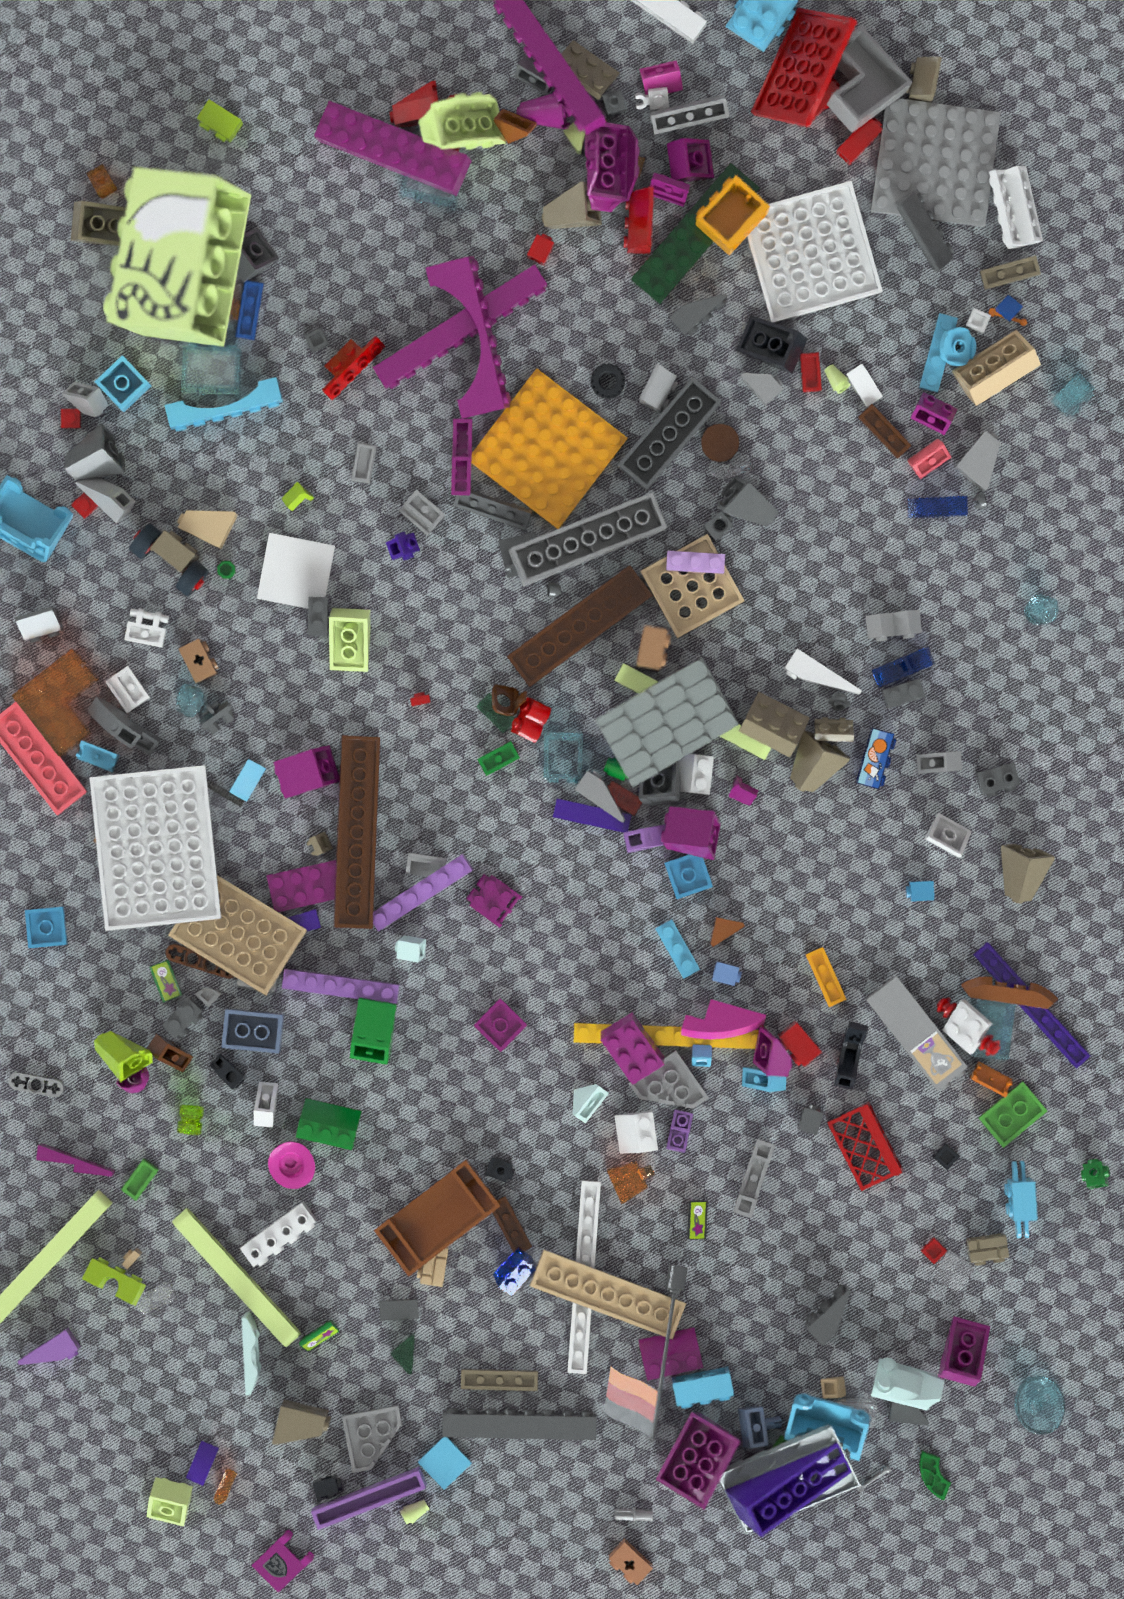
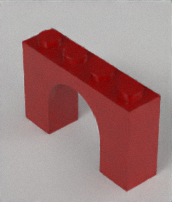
M831 78L812 122L825 109L829 108L827 105L829 99L835 91L840 89V84L834 78ZM871 118L856 129L837 149L836 154L850 166L882 133L883 128H881L882 124L876 118Z

